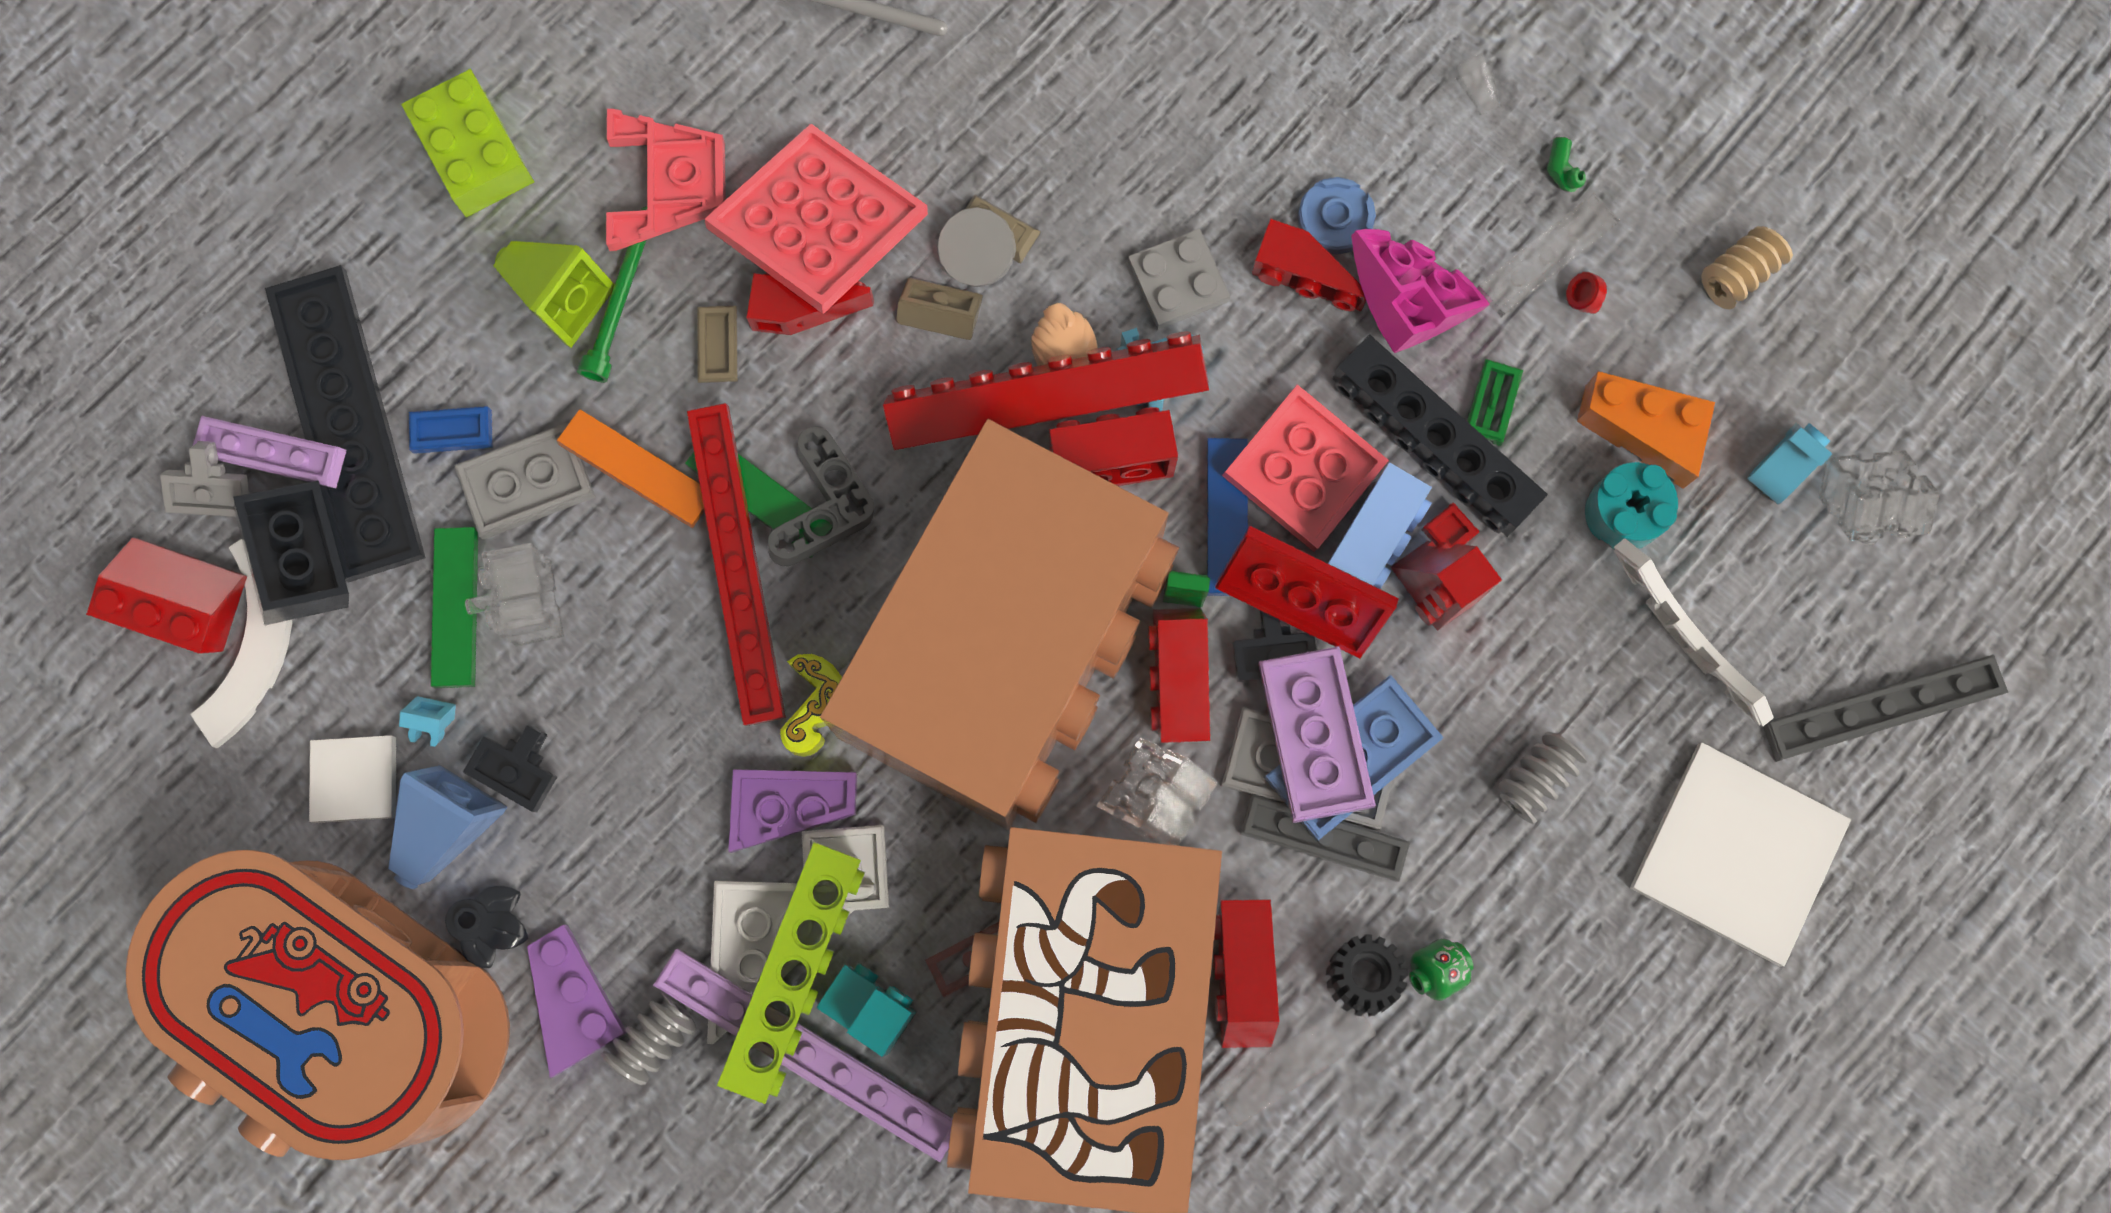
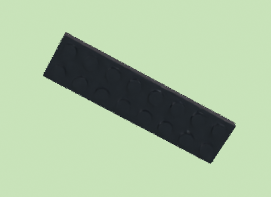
M339 265L265 288L305 440L347 450L337 487L332 488L320 485L345 581L349 583L425 559V553L347 271Z

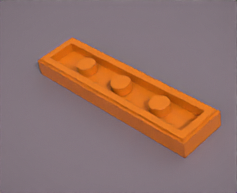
M581 409L578 410L557 439L558 445L692 529L705 511L701 488L698 482Z

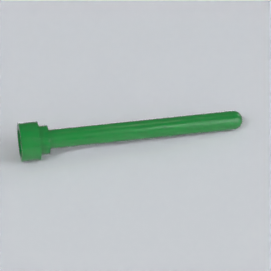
M647 206L641 208L640 211L647 210ZM646 240L627 247L593 349L588 350L586 355L581 356L577 373L589 380L601 383L608 381L612 365L609 363L611 357L608 353Z

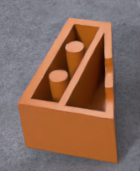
M1598 371L1585 385L1577 422L1616 447L1620 448L1622 446L1642 459L1641 463L1662 467L1666 474L1674 479L1673 483L1684 489L1699 477L1715 402Z

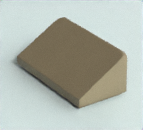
M907 278L898 301L897 323L971 340L983 295Z

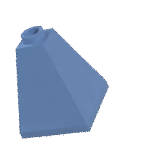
M440 765L405 772L400 780L388 869L396 873L394 879L407 888L416 889L418 885L430 882L505 812L507 806Z

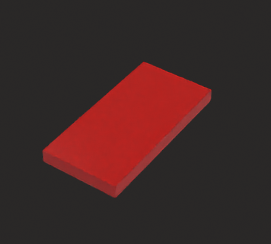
M1249 526L1215 585L1216 589L1335 647L1339 646L1341 650L1361 659L1392 615L1399 598L1252 526Z

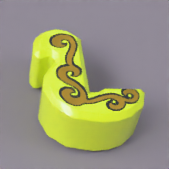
M797 654L788 660L787 663L816 689L780 729L782 743L787 750L794 755L806 757L815 754L824 745V737L817 733L816 730L827 726L820 716L842 676L833 664L823 657L814 654Z

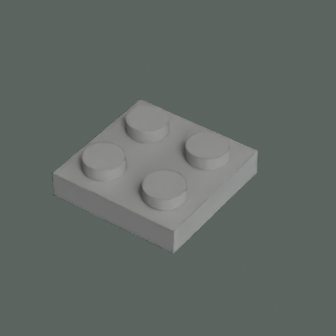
M1200 229L1128 256L1129 266L1158 330L1228 303L1230 300L1229 292Z

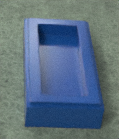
M488 406L409 412L410 451L417 454L493 448L492 410Z

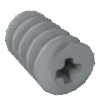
M1554 732L1545 733L1542 736L1543 744L1537 743L1531 748L1532 756L1525 755L1520 760L1522 768L1514 767L1511 769V780L1503 779L1499 782V789L1501 791L1499 796L1503 802L1519 817L1531 824L1536 822L1534 815L1530 811L1532 808L1541 812L1547 810L1546 805L1541 799L1543 796L1552 800L1558 798L1557 793L1552 787L1554 784L1564 789L1568 788L1569 783L1563 774L1566 772L1575 777L1579 776L1580 772L1574 762L1577 760L1581 763H1587L1582 753L1571 742Z
M662 990L661 993L666 1003L661 1005L652 1000L649 1003L654 1016L650 1018L639 1013L637 1018L642 1028L637 1030L629 1025L625 1028L630 1041L626 1043L618 1038L613 1040L618 1054L615 1056L607 1051L601 1053L606 1063L629 1082L632 1081L645 1085L649 1080L646 1070L657 1072L661 1067L658 1057L662 1059H670L673 1052L669 1044L681 1047L685 1042L682 1032L693 1034L697 1029L695 1022L685 1007Z

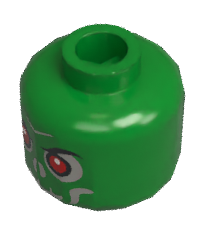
M1440 938L1412 955L1409 980L1419 994H1426L1433 1000L1442 1001L1464 989L1471 982V971L1474 967L1469 952L1462 944L1452 942L1446 938Z

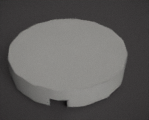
M978 207L961 210L949 218L940 232L937 246L940 262L948 275L962 284L974 287L991 285L1004 277L1010 269L1016 252L1014 233L1006 220L991 210Z

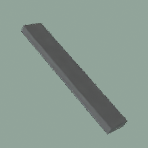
M1993 654L1773 719L1765 724L1763 728L1775 762L2009 692Z

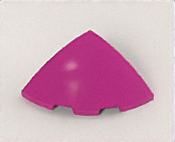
M1379 229L1356 230L1351 235L1355 264L1367 304L1380 332L1394 353L1427 341L1464 322L1490 305L1482 293L1458 269L1449 272L1434 262L1436 260L1435 252L1415 240L1401 244L1391 240L1389 231Z

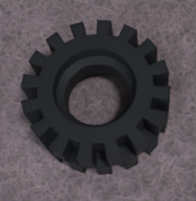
M1365 934L1361 939L1358 936L1353 937L1347 943L1345 942L1329 960L1331 964L1326 968V975L1330 976V979L1326 982L1327 988H1334L1335 993L1331 997L1335 1002L1341 999L1344 1002L1341 1008L1346 1012L1353 1008L1355 1009L1354 1015L1362 1016L1365 1013H1368V1017L1375 1016L1380 1011L1382 1013L1401 997L1400 994L1406 989L1407 983L1403 982V980L1408 977V969H1401V965L1406 961L1403 955L1396 958L1393 954L1398 949L1394 944H1391L1388 948L1384 946L1385 938L1379 936L1374 941L1370 934ZM1368 961L1378 968L1381 974V983L1378 989L1364 990L1355 983L1352 976V968L1356 962Z

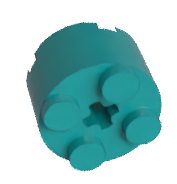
M1639 462L1622 464L1610 471L1595 485L1585 504V519L1589 530L1598 540L1601 539L1611 545L1613 549L1624 538L1638 549L1647 546L1671 527L1676 521L1678 512L1677 492L1665 470L1658 465ZM1626 502H1628L1629 505H1632L1634 507H1628Z

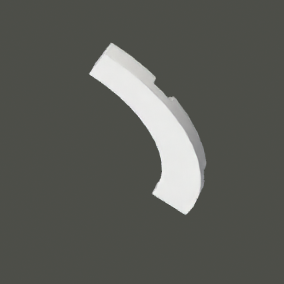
M1624 538L1614 547V552L1629 579L1634 585L1639 583L1646 589L1651 596L1646 604L1685 653L1705 675L1710 673L1719 678L1727 686L1724 694L1759 726H1764L1772 720L1774 716L1765 695L1745 679L1699 631L1663 582L1652 559Z
M242 539L229 547L241 574L247 575L244 584L247 600V620L241 648L234 665L222 684L204 704L190 714L210 745L215 748H219L233 737L252 718L257 711L255 710L262 701L269 688L272 689L284 663L292 628V620L264 626Z

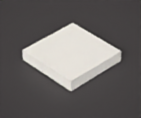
M391 735L310 740L309 822L326 823L395 818L396 737Z
M884 825L802 831L803 867L815 842L861 860L858 869L864 871L865 874L860 885H875V891L865 901L844 902L842 909L857 911L890 908ZM821 881V882H819L818 884H833V883L830 882V881Z

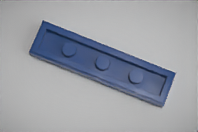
M1208 438L1207 576L1210 578L1207 596H1230L1216 589L1215 585L1248 529V497L1222 476L1247 446L1248 439Z

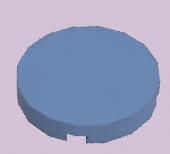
M1334 177L1317 182L1314 187L1305 193L1300 203L1297 219L1300 229L1308 231L1330 254L1337 255L1353 251L1351 235L1356 230L1373 229L1376 212L1372 198L1368 193L1366 195L1360 189L1359 184L1353 180Z

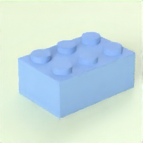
M1389 462L1327 564L1381 589L1391 572L1385 565L1389 564L1392 566L1396 559L1400 557L1412 537L1405 533L1406 530L1412 533L1432 504L1425 499L1432 487Z

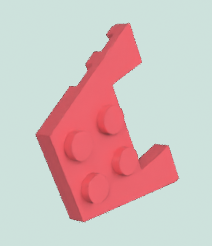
M607 109V141L610 147L647 145V210L606 212V245L609 251H617L704 220L726 200L725 141L723 135L675 124L674 127L654 122L653 118L639 115L638 118L623 115L621 110Z

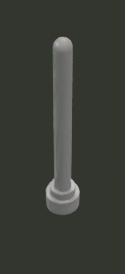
M810 0L937 36L945 35L948 30L947 24L944 21L868 0Z

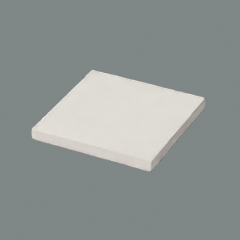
M1700 743L1695 748L1630 889L1779 967L1785 966L1851 819L1716 749Z

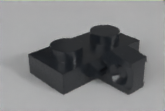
M1260 610L1261 629L1253 630L1254 638L1232 642L1237 682L1262 680L1258 666L1259 661L1316 651L1315 637L1308 633L1291 634L1290 625L1281 626L1279 619Z
M529 725L526 726L518 742L510 739L506 746L483 736L463 770V773L529 811L536 813L557 779L556 775L539 766L544 757L537 753L540 751L547 734Z

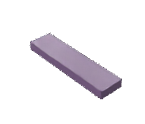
M205 416L200 418L193 443L194 446L198 441L215 442L218 461L306 482L319 480L320 485L332 488L337 487L347 451L332 445Z

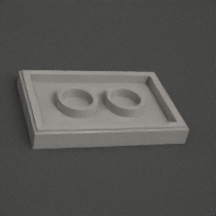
M567 423L454 465L481 539L485 540L596 497L582 459L557 443V439L567 427Z

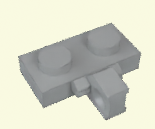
M198 441L193 447L189 448L190 462L185 464V471L166 470L160 475L164 508L167 513L236 517L233 497L249 494L247 475L225 473L224 464H217L216 444L211 441Z

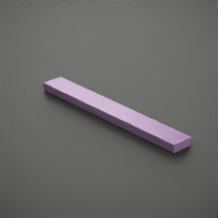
M680 949L674 951L653 985L734 1036H737L753 996ZM770 1005L766 1008V1018L773 1025H783L790 1018ZM797 1022L795 1029L802 1031L801 1038L794 1055L791 1056L785 1053L781 1065L938 1162H941L949 1148L953 1119L951 1116ZM757 1042L752 1046L774 1059V1049L770 1044Z

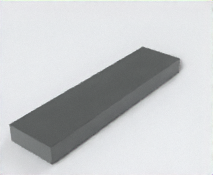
M1254 794L1250 797L1240 835L1395 882L1400 881L1410 841L1343 821L1320 840L1316 841L1301 822H1292L1290 809L1286 804Z

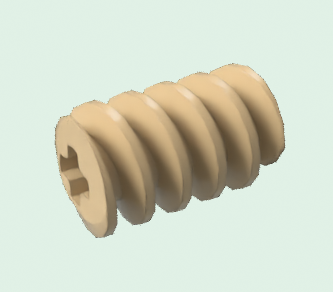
M1757 226L1751 229L1747 236L1740 238L1736 245L1728 248L1725 254L1717 257L1714 263L1704 268L1701 274L1703 287L1709 298L1716 305L1723 309H1733L1736 307V301L1746 299L1748 292L1758 289L1759 282H1766L1770 278V273L1778 272L1782 264L1785 265L1791 261L1793 257L1792 249L1788 242L1773 229Z

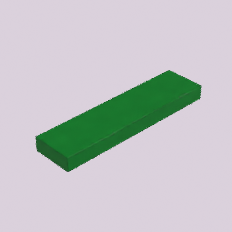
M693 452L685 462V465L698 474ZM738 454L748 512L774 530L780 525L812 510L810 506ZM824 519L815 520L810 525V530L818 536L828 535L833 529L832 525ZM799 529V539H801L804 535L803 530Z
M475 527L434 528L431 687L433 688L475 687L478 531Z

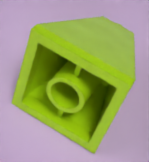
M511 241L507 247L499 250L493 265L526 306L570 348L573 347L611 295L615 285L583 248L577 245Z

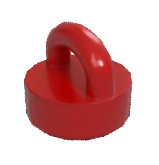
M1579 273L1568 284L1566 300L1569 306L1575 310L1596 314L1601 309L1605 300L1607 285L1603 278L1594 273Z

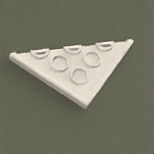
M714 881L710 969L753 995L797 883ZM817 884L813 889V897L819 904H832L837 899L838 890L834 884ZM860 885L857 894L848 893L845 902L865 901L875 891V885ZM813 920L801 923L797 930L798 939L805 945L818 943L822 937L820 924ZM791 960L786 962L781 971L782 978L797 966L800 961ZM709 1019L707 1044H714L727 1031Z

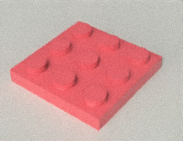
M1297 384L1222 476L1315 552L1389 460Z

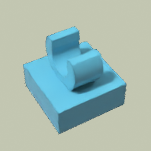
M417 696L400 711L399 727L409 728L408 738L410 742L414 743L421 737L422 731L430 733V746L435 747L444 738V729L455 719L456 704Z

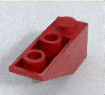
M1270 218L1254 263L1252 275L1258 276L1259 280L1267 285L1279 286L1281 284L1293 288L1296 293L1306 298L1315 299L1319 297L1331 301L1335 307L1344 311H1362L1366 298L1361 284L1308 231Z
M767 272L765 274L754 273L746 318L752 331L793 335L872 307L874 298L871 287H867L864 283L857 281L823 314Z

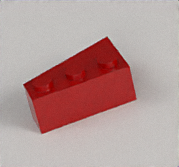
M1201 608L1153 609V626H1148L1149 650H1155V666H1149L1150 691H1156L1157 706L1150 707L1151 731H1158L1161 743L1210 741L1208 619Z

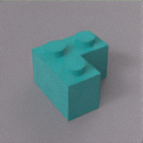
M860 963L855 968H852L850 965H844L816 1008L848 1029L846 1033L881 1057L890 1054L917 1013L916 1010L910 1007L913 999L894 986H889L886 991L875 982L879 976Z

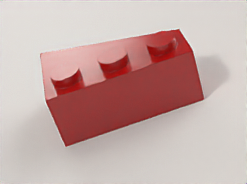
M1426 541L1390 566L1418 604L1415 606L1419 617L1428 626L1432 624L1437 631L1477 604L1502 581L1477 546L1456 544L1450 548L1446 542H1441L1435 547L1433 541Z
M1271 899L1221 900L1219 912L1216 915L1214 940H1219V955L1213 956L1214 980H1220V995H1216L1215 1009L1216 1020L1221 1021L1222 1048L1272 1047L1280 1021Z

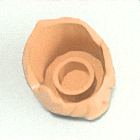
M1062 303L1053 304L1043 311L1044 317L1039 320L1038 326L1034 329L1031 337L1033 356L1037 366L1048 364V359L1059 355L1068 354L1071 355L1072 359L1087 357L1088 351L1098 348L1095 334L1087 319L1082 314L1071 311Z

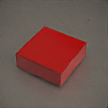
M1454 502L1421 529L1433 541L1435 546L1441 542H1446L1450 548L1456 544H1467L1480 532Z

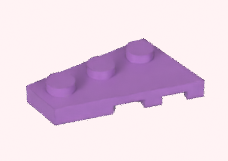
M733 769L729 852L733 853L856 815L858 774L856 772Z
M568 925L560 926L527 946L550 1078L557 1076L610 1044L615 1038H620L626 1034L623 1024Z

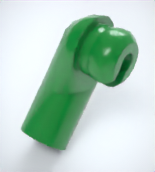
M1556 137L1552 142L1547 171L1561 190L1575 192L1578 188L1584 186L1586 174L1584 170L1580 171L1578 167L1573 168L1568 162L1572 141L1565 137Z

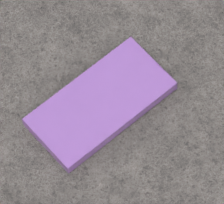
M1340 647L1259 661L1258 666L1292 822L1297 823L1374 808L1376 806Z

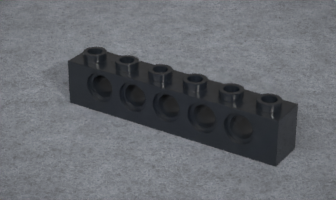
M1370 334L1337 367L1332 378L1336 382L1337 390L1349 400L1355 399L1365 408L1366 416L1374 424L1380 427L1384 425L1395 435L1394 440L1400 448L1408 453L1414 452L1424 462L1423 466L1431 476L1438 480H1445L1453 488L1455 497L1464 505H1472L1483 515L1484 523L1494 532H1502L1508 537L1548 495ZM1371 379L1382 381L1386 386V391L1376 392L1372 390L1368 381ZM1400 405L1411 407L1415 412V418L1407 419L1402 417L1397 407ZM1434 431L1441 434L1445 445L1437 446L1432 444L1427 437V432ZM1466 458L1471 461L1474 466V472L1462 471L1457 464V459ZM1493 484L1500 487L1503 492V499L1492 498L1487 492V485Z

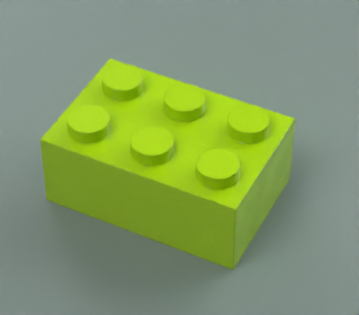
M471 68L401 104L452 200L466 218L535 182Z

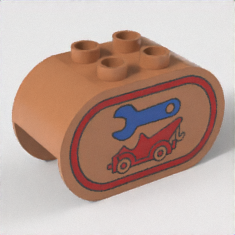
M254 850L229 851L205 858L174 877L154 897L135 928L128 950L126 988L131 1010L146 1038L155 1047L177 1062L169 1073L168 1080L188 1097L207 1105H214L222 1095L247 1114L238 1126L239 1133L252 1145L273 1156L283 1157L292 1147L303 1154L316 1158L350 1160L423 1143L443 1136L460 1126L479 1109L494 1088L505 1063L510 1038L509 1013L502 991L490 974L482 967L475 966L467 961L460 951L354 875L330 863L308 860L288 862L276 855Z

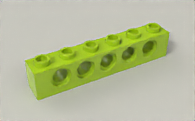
M813 843L717 1084L718 1087L766 1104L769 1095L778 1096L786 1076V1072L779 1070L785 1053L791 1056L795 1053L802 1035V1031L795 1029L800 1014H810L818 991L811 989L817 972L823 975L826 974L834 951L827 949L832 933L841 935L850 912L842 909L848 893L857 894L865 872L858 869L861 860L818 843ZM821 881H830L837 887V899L830 905H821L813 897V889ZM813 920L820 924L822 937L818 943L805 945L798 939L797 930L804 921ZM798 960L806 967L807 975L802 983L789 985L783 980L781 971L784 964L788 961ZM783 1001L789 1006L791 1015L785 1024L773 1025L767 1020L766 1008L771 1002ZM766 1042L774 1049V1059L771 1063L759 1066L752 1062L749 1053L750 1048L755 1043Z

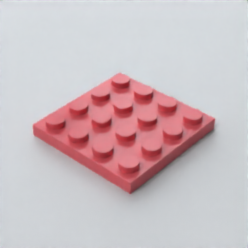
M810 124L705 218L706 229L824 314L928 215V209L924 202L820 129Z

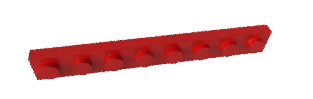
M726 403L687 411L743 725L750 726L786 718L730 409Z

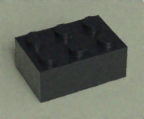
M319 480L233 497L235 514L264 626L348 608L349 592Z

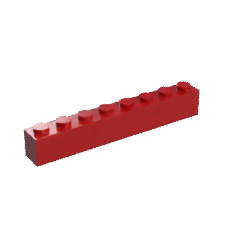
M1189 331L1177 332L1168 335L1167 341L1151 344L1150 339L1136 340L1128 343L1127 349L1111 352V347H1100L1088 351L1087 357L1072 359L1071 355L1068 354L1059 355L1048 359V364L1032 367L1031 362H1023L1008 367L1009 372L993 375L992 370H982L970 374L968 380L954 382L953 377H946L930 382L931 387L915 390L914 385L894 388L891 390L892 394L888 395L883 403L893 449L899 450L978 435L987 419L1010 429L1209 391V381L1200 335L1191 336Z

